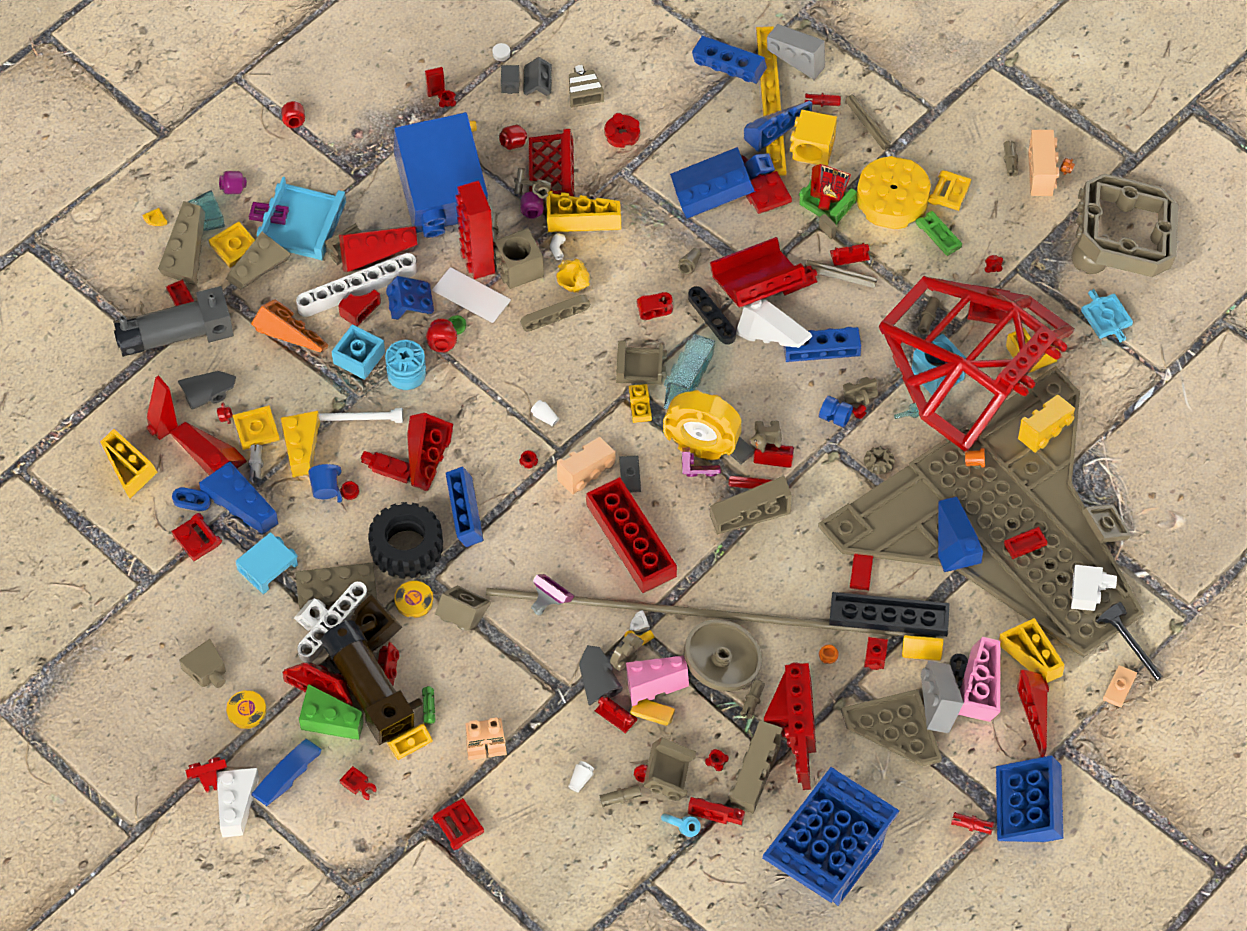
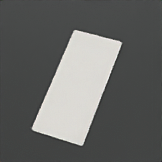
M451 267L432 289L435 293L491 323H494L511 301L508 297Z

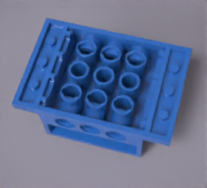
M830 767L763 854L762 859L830 903L834 902L839 906L882 849L887 829L899 814V810Z

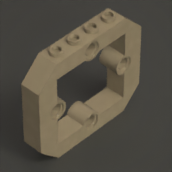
M1104 173L1087 181L1084 188H1080L1078 194L1080 202L1077 208V212H1080L1076 222L1079 227L1076 231V238H1078V247L1094 263L1149 277H1154L1171 269L1177 256L1178 204L1161 187ZM1100 199L1116 203V206L1124 212L1138 208L1158 213V222L1150 236L1151 241L1157 245V251L1138 247L1133 239L1127 237L1120 239L1119 242L1098 237V223L1103 212L1099 206Z

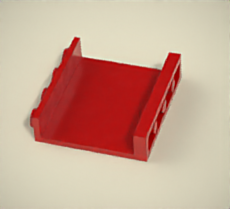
M777 237L710 262L713 279L739 308L807 282L804 266L801 263L793 265L780 251Z

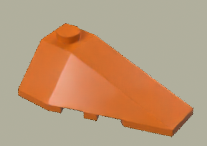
M276 299L261 306L251 323L261 334H266L315 351L322 352L329 346L315 332L306 330L305 323L302 320L298 321L293 318L294 313Z

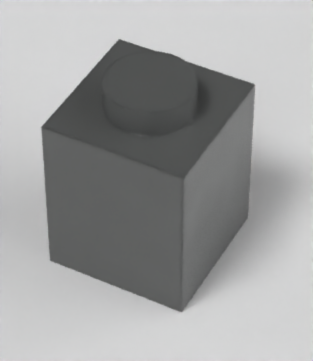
M501 65V93H519V65Z

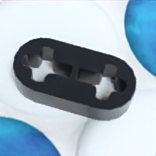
M954 654L950 659V666L954 677L955 675L959 676L957 685L960 690L968 659L963 654ZM957 661H961L960 669H956Z

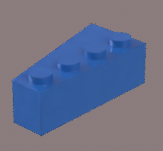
M228 462L199 482L200 490L206 492L215 504L223 506L229 510V513L238 516L244 523L261 534H265L278 524L276 511L231 462Z

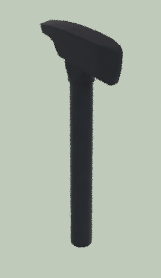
M1118 602L1106 610L1096 620V623L1105 622L1116 627L1156 681L1160 680L1163 677L1122 624L1120 617L1126 615L1127 612L1123 604Z

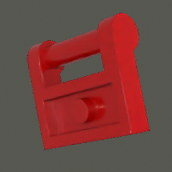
M196 513L190 520L171 531L173 537L193 562L222 543L221 538L216 536L204 522V517L201 513ZM198 525L210 540L208 543H205L194 530L195 526Z
M464 798L437 812L432 817L451 842L450 846L453 850H458L463 844L484 833V828ZM450 816L462 834L460 837H456L446 822V817Z

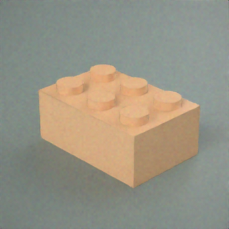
M1031 130L1028 149L1031 196H1053V190L1057 189L1059 167H1056L1058 152H1055L1057 137H1054V130Z

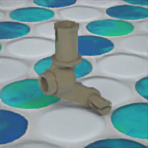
M518 167L517 178L514 179L516 183L514 193L522 194V186L528 185L532 186L534 194L540 198H546L548 196L547 192L551 190V182L539 179L536 182L524 179L525 168Z

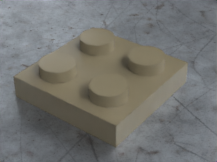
M1114 505L1086 507L1082 511L1100 543L1128 540L1132 536Z

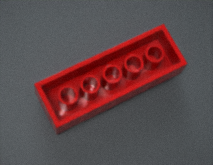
M479 181L458 186V195H455L458 204L456 209L459 215L457 220L460 226L458 227V232L461 237L459 238L460 254L462 259L467 261L465 265L468 274L471 273L475 280L495 274L491 209Z
M620 477L586 493L587 507L642 593L677 577L676 563Z

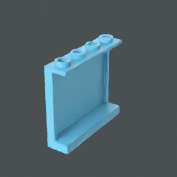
M282 177L281 182L276 185L274 198L270 199V208L268 212L264 213L263 224L257 230V237L263 232L290 253L323 261L326 253L325 241L333 236L346 205L345 192L338 190L336 196L286 184L285 177ZM276 205L289 207L285 225L271 223L270 219L274 212L283 214V212L276 211Z

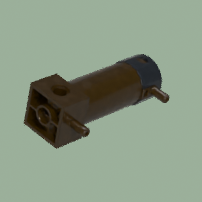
M353 620L344 621L327 631L321 638V642L365 712V723L377 743L381 745L413 728V710L423 703L420 698L408 703L401 690L395 691L367 645L364 633L376 627L374 621H370L360 627Z

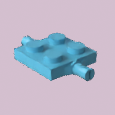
M1095 289L1090 290L1088 295L1093 301L1083 306L1081 312L1098 338L1101 339L1115 334L1119 342L1125 341L1126 337L1122 330L1132 326L1133 321L1115 293L1107 297H1099Z

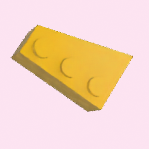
M115 429L100 441L129 498L133 497L158 473L153 464Z

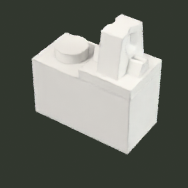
M1075 565L1071 609L1095 611L1096 604H1100L1101 601L1100 591L1106 590V588H1116L1117 576L1108 575L1106 572H1103V567Z

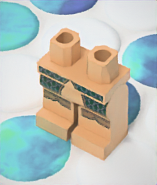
M495 717L489 720H474L465 723L468 760L486 758L485 744H487L489 757L507 755L501 718Z

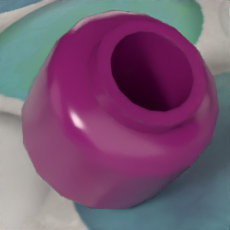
M225 171L219 177V188L224 194H241L243 188L247 186L246 177H243L240 171Z
M533 191L523 194L520 199L522 215L529 219L541 216L544 212V198H540Z

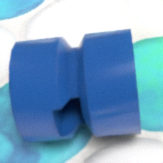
M828 395L820 409L819 418L828 422L833 420L834 424L844 428L851 417L853 405L844 401L839 403V399Z

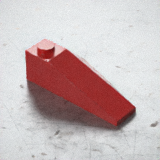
M158 375L155 377L147 413V429L152 436L155 435L161 440L178 427L170 388Z

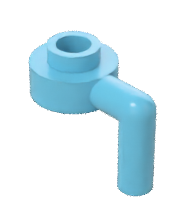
M666 813L661 815L662 821L678 826L679 831L687 837H694L700 831V822L695 817L685 816L680 819ZM693 823L694 828L689 830V825Z

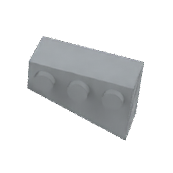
M777 24L767 36L768 51L813 80L825 68L824 40Z
M928 661L926 667L921 671L927 730L949 733L964 702L950 664Z

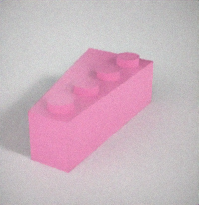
M982 637L972 646L960 688L964 704L958 715L990 722L1000 713V641Z

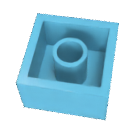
M352 324L332 350L333 364L365 380L385 354L384 340Z

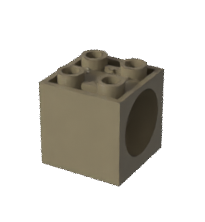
M529 228L494 240V265L496 269H500L501 279L504 284L507 283L509 289L544 277L543 255ZM514 258H522V260H518V261L511 260V259H514Z

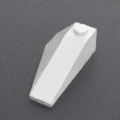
M764 299L744 307L736 330L738 336L748 341L760 339L764 343L774 341L779 342L780 345L798 348L812 337L810 332Z

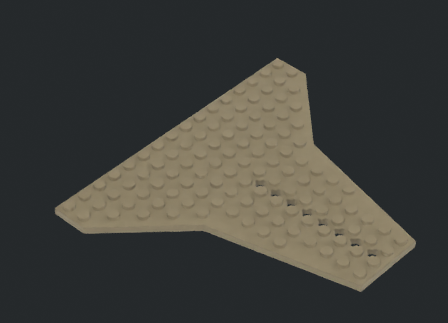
M1056 366L1035 379L1034 382L1036 384L1033 389L1026 386L1029 391L1027 396L1017 393L1006 400L975 444L970 448L969 451L980 450V448L985 449V467L966 466L965 452L946 438L911 461L907 467L818 523L820 530L842 554H862L878 559L941 566L938 558V502L958 497L983 550L981 564L956 569V571L1027 620L1035 618L1043 631L1084 658L1119 633L1116 627L1110 623H1096L1097 618L1118 602L1123 604L1127 614L1121 616L1120 620L1125 628L1140 619L1144 614L1106 543L1099 542L1082 513L1085 506L1072 485L1080 391ZM1059 395L1075 408V418L1070 425H1065L1057 437H1052L1045 448H1040L1035 453L1018 439L1021 419L1024 417L1029 419L1033 416L1032 412L1034 410H1042L1044 403ZM975 422L970 425L967 424L959 431L966 435ZM1009 522H1010L1011 524H1014V523H1015V524H1016L1015 528H1010V527H1008V526H1009L1008 523H1009ZM1039 527L1048 541L1047 546L1036 550L1042 551L1040 555H1034V551L1012 559L1004 545V540ZM1046 563L1049 565L1054 564L1053 569L1046 568ZM1075 565L1103 567V572H1106L1108 575L1117 576L1116 588H1106V590L1100 591L1101 601L1100 604H1096L1095 611L1071 609V591ZM1058 577L1067 578L1066 582H1059Z

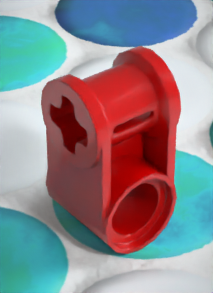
M667 292L641 296L636 301L642 320L667 316L673 311V298Z

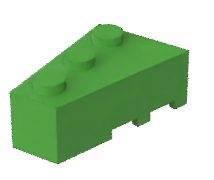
M308 684L299 717L301 730L359 740L364 723L362 711Z

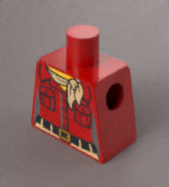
M823 164L812 167L811 196L820 199L819 209L829 210L830 203H835L842 199L851 174Z

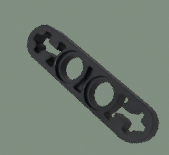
M699 286L690 288L688 291L689 302L723 344L735 342V328L704 289ZM693 294L700 295V303L697 296L693 297ZM710 306L712 310L705 312L702 310V307ZM714 319H720L722 323L720 325H715L712 323V321Z

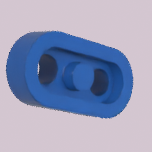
M180 487L172 493L173 503L179 508L205 511L211 503L209 495L204 491Z

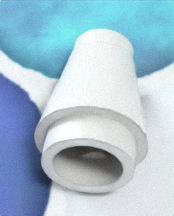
M537 401L531 409L534 417L552 427L559 420V417L545 401Z
M580 761L575 766L568 787L579 793L580 789L593 776L594 768L588 763Z

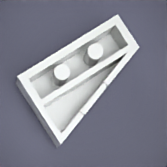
M257 768L217 772L219 819L222 837L243 835L251 802L254 799L251 795L259 781Z

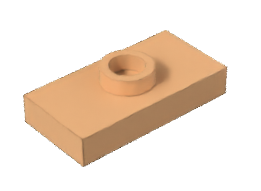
M1119 665L1103 700L1122 708L1137 676V672Z

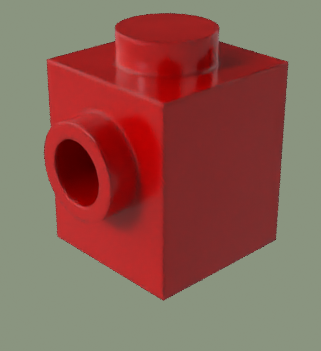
M868 637L864 667H869L872 670L884 669L888 639Z

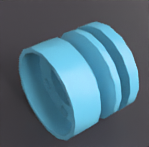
M400 340L391 344L385 355L389 382L392 386L401 390L417 388L424 382L427 374L424 350L418 343L411 340Z

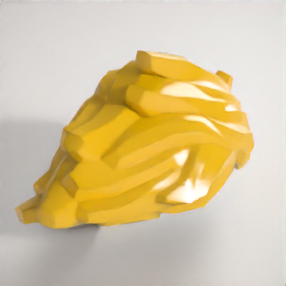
M579 259L562 260L561 264L558 265L560 270L556 278L558 284L563 286L564 289H567L569 292L579 293L590 285V274L584 263Z

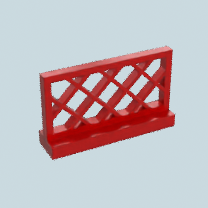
M563 129L561 134L529 137V180L536 182L537 178L534 175L540 170L544 174L539 180H545L547 177H550L553 180L551 188L556 183L562 186V190L554 191L551 189L550 191H553V194L569 193V196L575 197L574 139L571 129ZM561 140V143L556 148L551 145L553 141ZM533 143H543L538 150L533 147ZM547 147L553 150L548 156L542 153ZM557 153L561 158L554 162L551 158ZM538 156H541L543 160L539 164H536L534 160ZM547 162L553 165L548 171L542 168ZM556 168L561 170L557 177L551 174ZM529 186V192H532V186Z

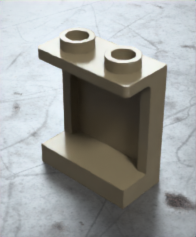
M618 341L616 383L662 385V377L666 378V366H663V362H667V350H663V344L660 343L659 349L626 347V341Z
M663 737L652 743L643 787L650 789L653 793L663 794L674 801H679L687 796L688 791L684 790L689 762L695 759L696 751Z

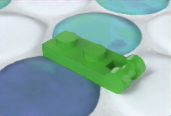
M933 211L926 213V216L916 219L917 226L923 229L946 256L962 248L961 241Z

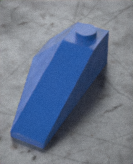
M807 101L748 123L744 128V140L757 152H760L794 127L796 116L800 117L801 110L812 112V102Z

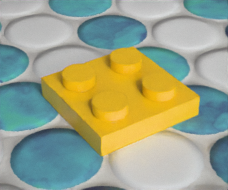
M238 221L208 241L210 246L231 268L236 265L255 239Z
M269 405L233 415L243 450L249 449L251 445L256 447V444L264 445L280 440Z

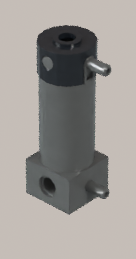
M219 286L196 292L197 301L139 316L127 318L124 315L120 316L119 320H115L113 323L117 346L121 350L122 357L203 335L207 336L208 343L233 337L231 318L222 287Z

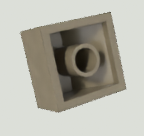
M457 585L442 593L435 615L445 622L456 624L461 630L468 631L478 625L490 606L491 601Z

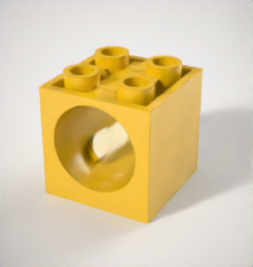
M801 110L800 117L796 116L795 131H792L790 152H793L792 160L828 166L836 137L837 116Z

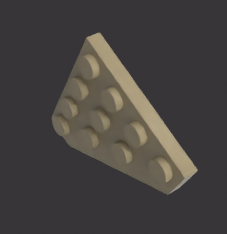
M918 689L841 708V713L848 730L922 767L942 762L933 731L927 730L925 708Z

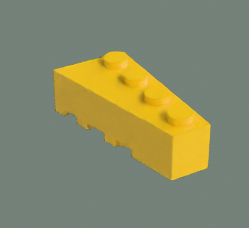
M553 191L547 192L548 232L621 230L620 201L603 198L593 200L582 195L580 197L569 196V193L558 195L553 194Z

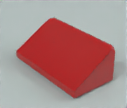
M766 443L764 453L755 448L754 463L791 468L794 447L781 445L778 448L775 444Z

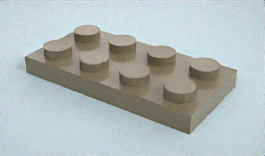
M373 563L296 571L299 609H302L309 600L314 598L322 601L325 606H332L354 582L364 583L367 588V598L372 594L377 599ZM356 590L353 594L361 596L363 591Z

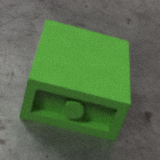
M810 180L808 186L803 187L799 193V205L819 217L823 214L827 215L837 225L856 203L857 191L852 188L848 192L845 191L840 201L830 203L829 210H821L818 208L820 199L811 196Z

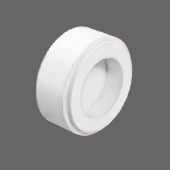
M499 43L493 47V57L497 61H505L510 57V47L508 45Z

